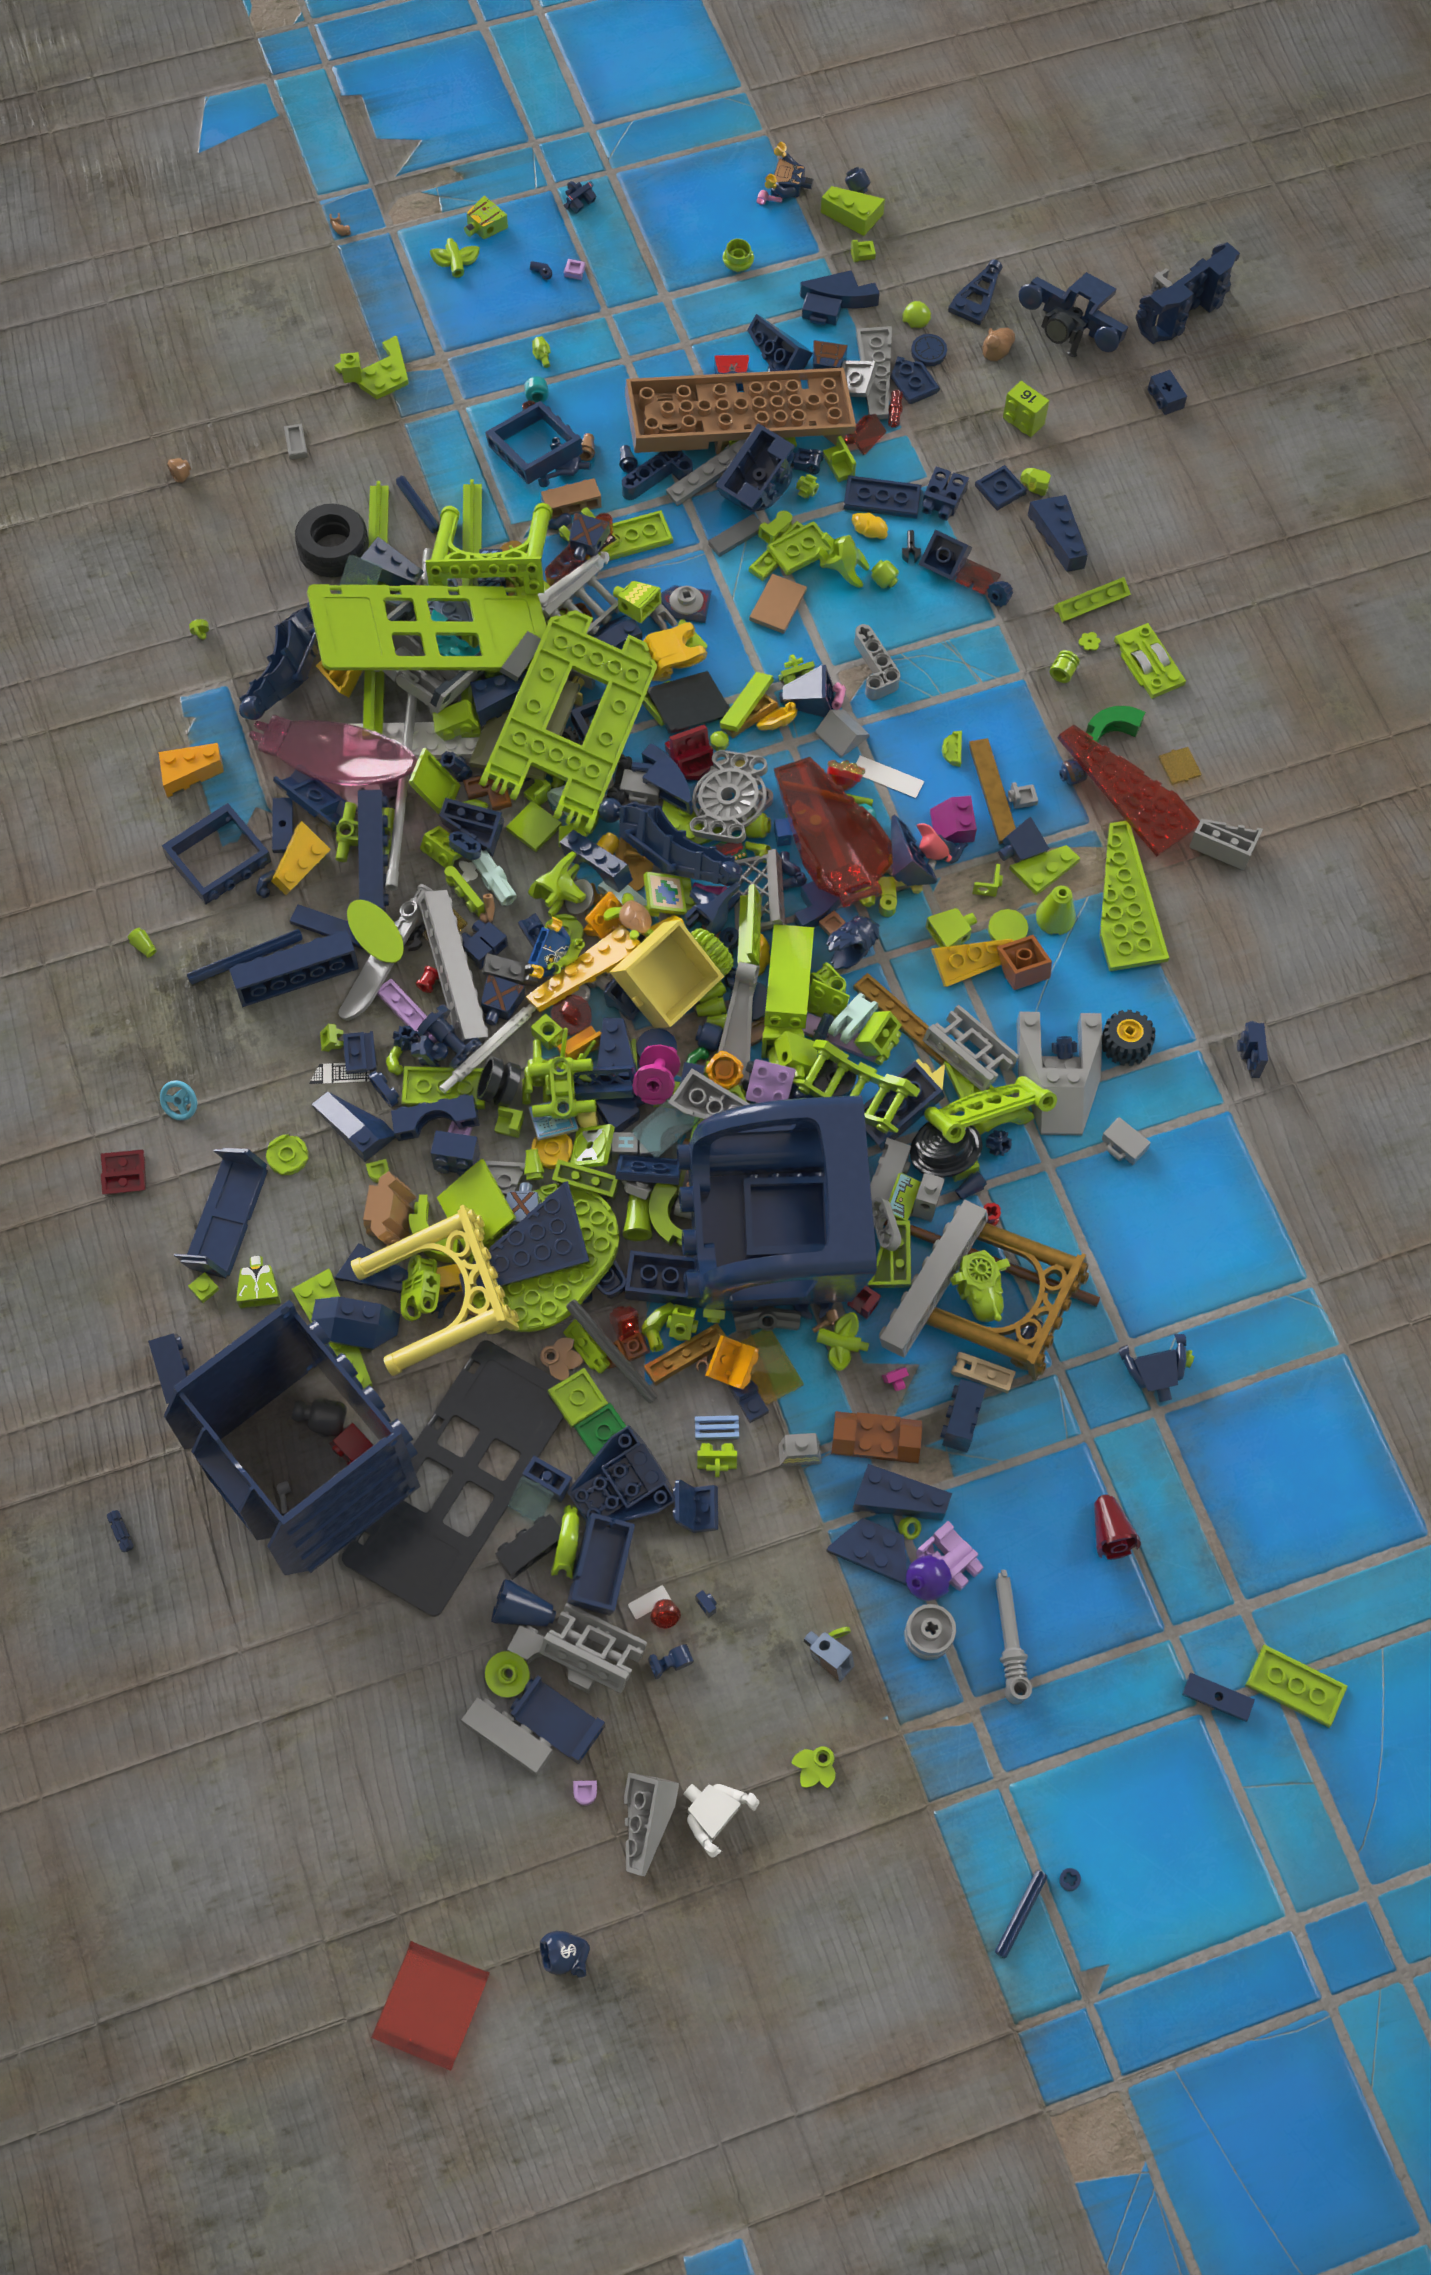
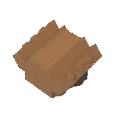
M389 1171L379 1178L378 1186L369 1185L363 1218L366 1234L376 1236L387 1246L411 1235L409 1233V1214H412L414 1209L409 1203L417 1198L408 1186Z

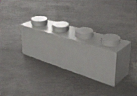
M477 1697L461 1719L462 1724L535 1776H538L553 1755V1750L550 1748L551 1744L542 1737L538 1740L532 1736L533 1731L527 1726L521 1724L519 1727L513 1722L514 1718L505 1711L499 1713L494 1709L495 1705L488 1699L484 1698L482 1701Z

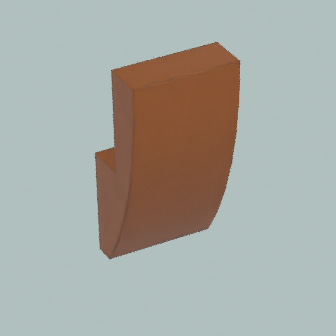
M641 1332L623 1341L616 1340L613 1342L629 1362L650 1353ZM606 1356V1358L610 1362V1365L607 1367V1369L617 1367L613 1363V1361L608 1356Z

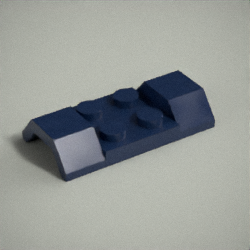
M301 765L286 779L281 780L277 776L273 778L276 786L285 792L288 797L312 816H317L331 830L336 831L339 820L343 818L346 800Z

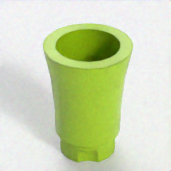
M632 1194L629 1195L623 1230L624 1238L631 1241H646L652 1237L649 1197L645 1200Z

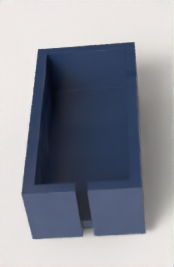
M591 1513L587 1518L574 1571V1582L571 1584L567 1603L575 1607L610 1616L616 1608L635 1524L615 1519L609 1528L607 1526L611 1522L610 1517Z

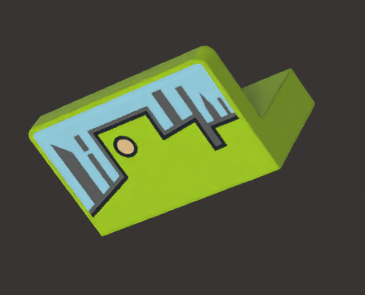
M903 1173L898 1174L888 1201L891 1204L895 1219L901 1221L909 1219L921 1185L920 1181Z

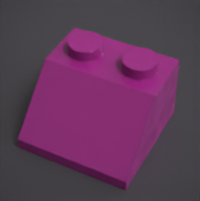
M971 796L951 797L930 809L932 828L937 834L942 835L945 840L953 843L974 842L977 828Z

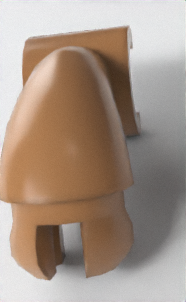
M338 213L337 218H332V214H330V223L335 232L341 236L350 235V226L340 225V214Z

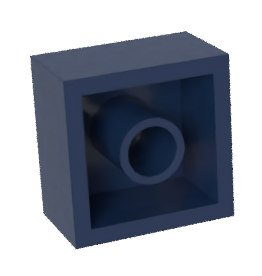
M435 1131L431 1149L434 1170L443 1174L452 1172L462 1176L479 1161L480 1149L476 1136Z

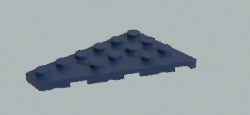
M568 1181L563 1182L557 1190L547 1196L541 1204H538L522 1221L512 1227L505 1236H502L490 1247L491 1259L489 1261L491 1266H494L497 1271L498 1278L496 1280L498 1286H506L590 1262ZM460 1273L459 1278L465 1296L464 1279L462 1273ZM479 1274L476 1280V1286H482L485 1288L481 1275Z

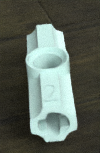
M481 850V857L472 860V862L480 872L485 886L489 891L492 890L502 906L512 904L517 899V895L507 882L503 869L495 864L487 850Z

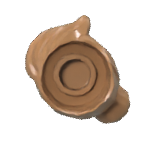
M1007 327L993 331L990 328L988 336L983 342L982 350L984 357L990 361H998L1006 356L1015 341L1013 330Z

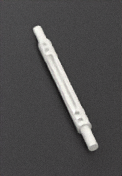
M531 1004L526 1008L523 1007L452 1072V1076L439 1089L446 1093L455 1083L461 1082L532 1016L536 1008Z

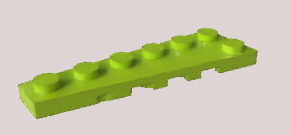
M329 1268L292 1288L295 1297L311 1323L315 1299L340 1297ZM329 1343L337 1356L343 1353L358 1372L356 1377L365 1389L367 1386L372 1387L373 1385L359 1348Z

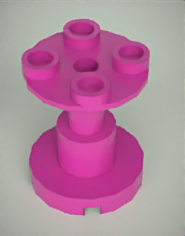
M664 1045L647 1046L640 1057V1069L634 1076L633 1090L636 1096L641 1097V1100L645 1103L652 1105L662 1104L673 1095L675 1087L674 1077L679 1072L680 1059L676 1049Z

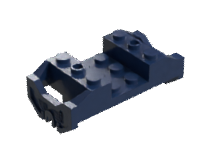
M1228 242L1219 244L1213 248V254H1211L1210 259L1207 261L1204 258L1199 260L1190 268L1191 272L1168 288L1164 286L1162 289L1142 297L1139 301L1140 310L1136 314L1140 333L1152 344L1172 340L1185 331V324L1190 310L1196 309L1199 305L1209 313L1214 309L1220 308L1224 302L1225 294L1230 291V273L1234 262L1239 259V251Z

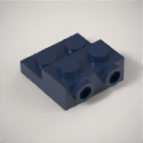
M1255 1021L1245 1024V1030L1241 1032V1039L1237 1041V1051L1241 1052V1059H1248L1247 1069L1251 1071V1078H1260L1268 1062L1264 1023H1257Z

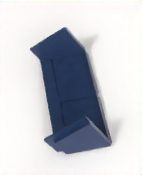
M222 1148V1150H213L222 1158L200 1221L187 1255L174 1254L183 1265L191 1270L205 1272L206 1274L225 1279L232 1272L248 1228L247 1221L252 1217L268 1173L267 1164L249 1149Z

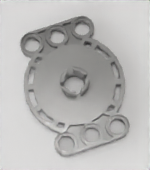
M719 750L712 756L715 769L705 774L698 781L693 791L692 803L697 817L691 820L690 829L696 837L739 844L746 838L744 827L753 823L761 815L766 805V787L761 776L767 773L768 765L766 759L761 756ZM720 757H725L727 759L722 764L716 762L717 759ZM739 760L745 761V764L741 767L735 766V763ZM757 763L764 765L760 770L754 769V765ZM761 784L763 792L759 791L758 785ZM732 793H734L735 797L732 800L726 801L728 798H732ZM760 799H762V803L760 807H758ZM696 803L700 805L699 811L696 808ZM696 824H704L702 830L694 829ZM714 828H723V831L721 833H713ZM733 831H742V834L740 836H732Z

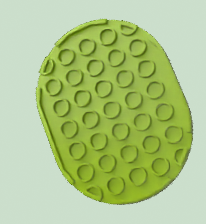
M549 1184L541 1186L540 1189L532 1192L538 1193L542 1203L547 1196L552 1194L561 1185ZM570 1186L589 1263L502 1286L505 1293L503 1298L505 1305L507 1304L509 1308L515 1310L519 1316L520 1321L517 1323L520 1329L516 1332H532L546 1329L569 1317L571 1313L566 1308L567 1304L575 1299L581 1305L612 1266L619 1248V1227L611 1207L597 1193ZM502 1230L499 1234H497L494 1237V1239L490 1240L484 1247H487V1249L489 1250L495 1242H497L502 1236H505L509 1231ZM474 1256L470 1257L469 1264H473L475 1261ZM477 1293L473 1298V1304L476 1309L484 1307L486 1303L484 1293Z

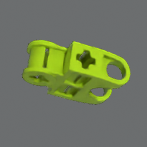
M418 1254L410 1258L408 1279L402 1281L401 1314L408 1321H415L421 1316V1313H431L437 1307L441 1275L436 1273L437 1261L435 1259H424ZM428 1300L431 1305L430 1309H426L424 1307L425 1303ZM408 1306L414 1307V1317L408 1314Z

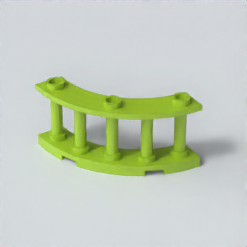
M815 1040L812 1047L818 1051L817 1054L819 1056L805 1080L793 1079V1083L798 1086V1090L805 1095L810 1094L815 1098L831 1097L844 1073L849 1070L858 1075L859 1079L850 1096H859L865 1084L869 1083V1081L879 1085L877 1094L867 1112L864 1113L865 1124L876 1127L879 1131L886 1134L888 1131L897 1133L899 1129L891 1124L893 1117L903 1099L907 1098V1096L917 1097L920 1089L905 1078L886 1074L885 1077L876 1074V1069L862 1062L857 1065L848 1060L849 1055L829 1041ZM830 1059L837 1063L838 1069L825 1092H822L813 1086L812 1083L825 1060ZM890 1090L895 1091L897 1095L884 1118L874 1116L886 1093L890 1092Z

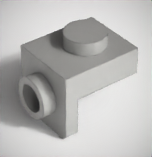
M1016 782L1012 783L1011 789L1008 791V798L1010 802H1013L1015 809L1038 805V797L1033 784L1017 787Z

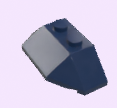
M338 1296L315 1299L311 1321L315 1320L330 1338V1343L374 1350L397 1336L401 1314L382 1304Z

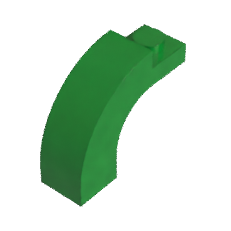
M1113 706L1098 712L1087 726L1085 733L1087 737L1084 742L1087 745L1085 753L1093 755L1101 737L1109 732L1119 731L1136 737L1146 712L1130 706Z

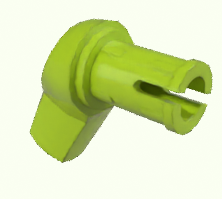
M670 1302L657 1308L642 1324V1334L647 1337L652 1352H658L664 1348L659 1332L667 1322L668 1315L672 1316L675 1306Z

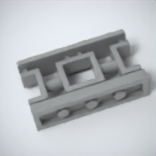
M957 1005L954 1011L949 1013L946 1019L950 1023L948 1027L944 1029L938 1023L932 1024L927 1029L922 1040L981 1091L989 1089L990 1085L996 1081L998 1074L994 1069L1001 1066L1008 1072L1015 1066L1019 1055L1014 1050L1009 1048L960 1005ZM960 1027L966 1033L962 1034L957 1028ZM951 1034L957 1040L953 1041L948 1036ZM970 1040L981 1051L975 1055L963 1044ZM991 1053L996 1059L993 1060L988 1054ZM979 1061H983L987 1067H983Z
M566 1603L558 1620V1624L565 1626L564 1630L559 1634L550 1629L543 1639L540 1654L622 1693L632 1672V1669L624 1666L628 1658L639 1662L644 1654L647 1642L578 1607ZM576 1627L584 1632L580 1634L573 1631L572 1628ZM566 1638H569L577 1642L576 1645L574 1646L566 1642ZM587 1638L605 1646L606 1648L603 1653L600 1654L584 1646ZM613 1647L624 1651L623 1655L612 1650ZM607 1658H609V1659H611V1660H613V1661H616V1662H618V1663H617V1665L615 1666V1665H613V1664H611V1663H609V1662H607V1661H605V1660H606Z

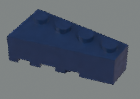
M1062 495L1031 501L1027 516L1030 520L1034 521L1036 529L1045 537V542L1055 551V556L1066 572L1085 569L1088 554L1067 496Z
M868 1464L852 1511H867L875 1514L886 1513L894 1514V1516H914V1518L943 1521L952 1493Z

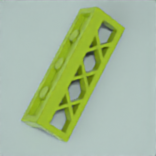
M755 884L749 885L748 895L740 896L738 963L740 961L758 966L760 961L762 897Z

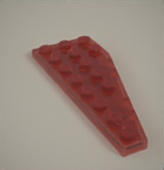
M1072 725L1058 735L1059 741L1156 857L1197 829L1200 820L1177 793L1161 786V782L1158 780L1154 781L1146 776L1143 770L1122 756L1115 755L1107 746H1102L1094 741L1092 736L1076 725Z

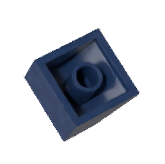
M935 529L919 565L953 581L965 565L972 547Z

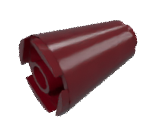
M1110 1495L1099 1496L1094 1503L1096 1548L1099 1557L1102 1558V1555H1105L1107 1559L1112 1560L1132 1554L1131 1549L1136 1547L1138 1550L1141 1546L1138 1534L1115 1497Z

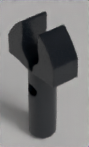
M913 530L907 531V548H902V558L907 563L910 552L914 555V563L921 557V548L915 547Z
M424 923L414 933H411L407 942L414 940L408 946L409 951L419 950L422 946L420 938L426 932Z

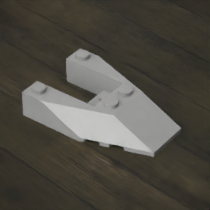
M1019 1012L1016 1022L1017 1054L1019 1055L1018 1077L1026 1076L1043 1089H1048L1057 1096L1056 1106L1051 1111L1044 1112L1035 1104L1030 1105L1040 1134L1082 1136L1101 1079V1013L1080 1014L1077 1023L1079 1057L1058 1059L1056 1056L1041 1055L1040 1012Z

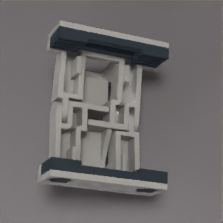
M404 601L387 615L388 620L414 621L416 615L413 603L411 601ZM392 635L396 655L412 656L403 649L405 646L415 656H425L420 636ZM479 651L475 656H482L481 651ZM485 670L382 671L393 681H396L402 689L424 702L425 705H429L430 713L433 716L432 713L436 712L438 714L451 703H455L461 693L471 685L470 682L476 681L484 674Z

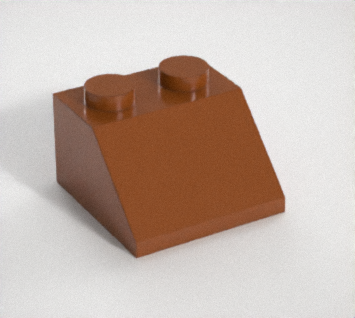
M1034 935L997 946L1005 978L1014 990L1050 978L1052 961Z

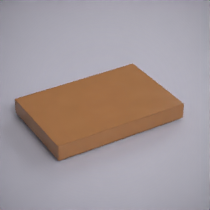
M772 574L749 617V621L784 634L807 591V587Z

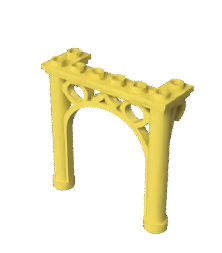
M461 1205L460 1209L457 1210L458 1213L364 1258L359 1257L351 1261L356 1277L359 1280H363L420 1252L433 1250L449 1255L456 1262L463 1275L465 1297L457 1318L446 1328L384 1356V1363L392 1376L402 1373L403 1369L480 1333L495 1334L505 1328L509 1330L514 1329L515 1331L520 1329L517 1323L520 1321L519 1316L515 1310L509 1308L507 1304L505 1305L503 1299L505 1297L504 1290L500 1285L498 1286L496 1280L498 1278L497 1271L494 1266H491L489 1261L491 1259L490 1252L483 1245L482 1240H484L485 1235L483 1230L485 1226L484 1221L480 1215L475 1214L473 1209L470 1210L465 1205ZM447 1238L446 1246L435 1244L436 1242ZM464 1238L466 1243L464 1251L461 1253L453 1252L454 1241ZM473 1253L476 1264H469L465 1259ZM479 1274L481 1275L485 1288L482 1286H476V1280ZM483 1292L486 1303L484 1307L476 1309L472 1305L473 1298L477 1293ZM470 1310L478 1315L465 1321Z

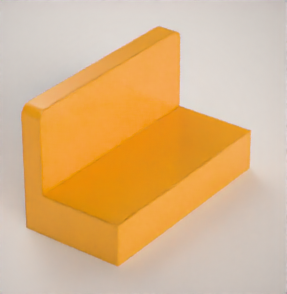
M589 1026L568 1039L565 1058L571 1057L577 1060L579 1055L585 1052L592 1040L596 1041L592 1050L599 1047L601 1032H596L592 1026ZM562 1043L557 1046V1050L560 1054Z

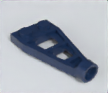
M991 260L979 275L956 294L948 307V312L980 326L988 313L997 278L1003 268L1002 264L998 260ZM982 280L990 283L988 290L977 285ZM974 292L983 296V301L981 304H978L966 298Z

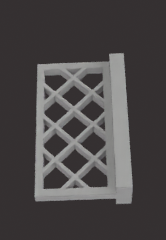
M768 850V854L762 857L755 856L735 860L740 866L747 865L749 867L738 883L741 885L746 881L750 885L755 884L757 890L760 891L761 897L763 895L769 897V901L764 907L761 905V917L766 912L770 915V921L761 923V929L772 928L774 924L785 925L782 859L777 850ZM763 860H766L767 866L762 871L758 870L756 866L763 862ZM754 870L759 875L751 882L747 877ZM764 877L768 880V883L762 889L757 884ZM748 888L744 893L738 890L735 894L740 892L742 895H748ZM740 900L734 906L735 927L738 931Z

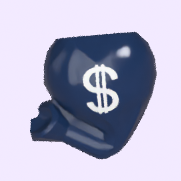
M553 1931L546 1934L540 1940L539 1946L542 1962L547 1972L563 1975L570 1971L572 1975H577L578 1978L587 1976L586 1961L590 1945L585 1939L566 1931Z

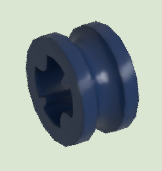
M1073 1868L1063 1870L1059 1877L1061 1887L1067 1891L1076 1890L1081 1882L1079 1872ZM1070 1873L1071 1877H1076V1881L1073 1882L1075 1885L1070 1886L1069 1882H1064V1878L1066 1879L1067 1877L1065 1874Z

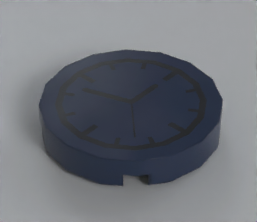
M923 334L913 341L911 354L915 361L922 362L924 366H936L944 361L947 355V344L937 335Z

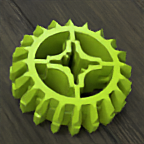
M700 928L692 931V936L724 976L727 975L734 966V961L731 953L728 952V948L713 933H709L708 930Z

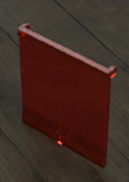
M410 1941L408 1951L371 2038L451 2071L490 1972Z

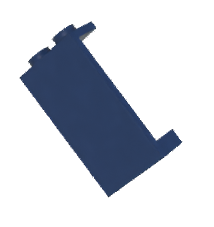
M537 1675L535 1680L530 1679L524 1688L526 1692L522 1698H517L510 1708L512 1710L511 1716L520 1724L531 1729L537 1736L547 1740L554 1748L571 1760L580 1764L605 1728V1722L598 1717L595 1719L542 1682V1678Z

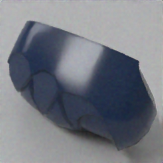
M615 1260L608 1272L596 1285L597 1289L610 1299L625 1291L626 1278Z

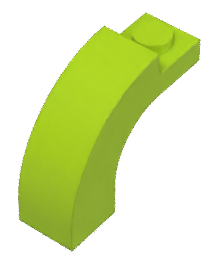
M656 1183L649 1200L651 1222L665 1243L672 1246L676 1239V1244L682 1247V1230L676 1227L670 1219L671 1208L679 1196V1190L671 1184Z
M419 1194V1202H415L414 1214H409L412 1235L429 1227L428 1195ZM447 1238L440 1240L435 1244L446 1246ZM456 1239L453 1244V1252L459 1253L460 1242L459 1239ZM423 1251V1253L435 1260L456 1263L449 1255L443 1252Z

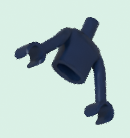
M554 437L552 439L553 444L550 447L553 450L562 445L560 439ZM577 456L556 468L555 472L540 477L541 479H538L540 487H547L550 484V478L574 476L579 469L590 470L591 462H581L580 456Z

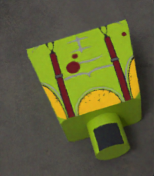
M483 196L467 212L468 225L464 227V231L469 237L477 233L483 239H487L508 228L507 214L486 196Z

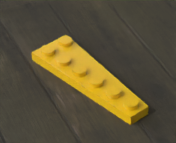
M622 925L579 956L576 961L563 968L559 974H555L527 995L528 1002L539 1012L547 1009L566 996L578 991L581 985L596 981V977L604 972L610 973L613 967L618 965L641 942L638 939L631 940L629 938L630 932Z

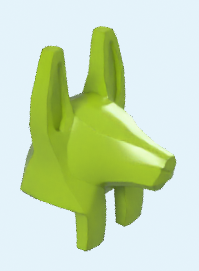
M825 532L822 536V541L830 549V552L828 554L822 547H818L816 555L820 558V566L838 571L847 582L855 587H863L862 581L855 572V567L858 564L864 570H869L870 566L864 554L856 547L851 535L833 539Z
M573 851L566 855L553 870L535 880L528 891L532 898H542L545 900L546 907H551L548 911V915L551 918L561 910L564 900L578 904L586 899V895L573 881L580 866L575 864L568 870L569 865L576 857V853Z

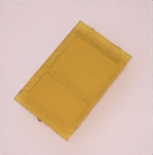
M762 1330L741 1341L743 1344L759 1349L758 1361L753 1365L750 1374L751 1380L758 1386V1393L766 1405L804 1385L772 1330Z

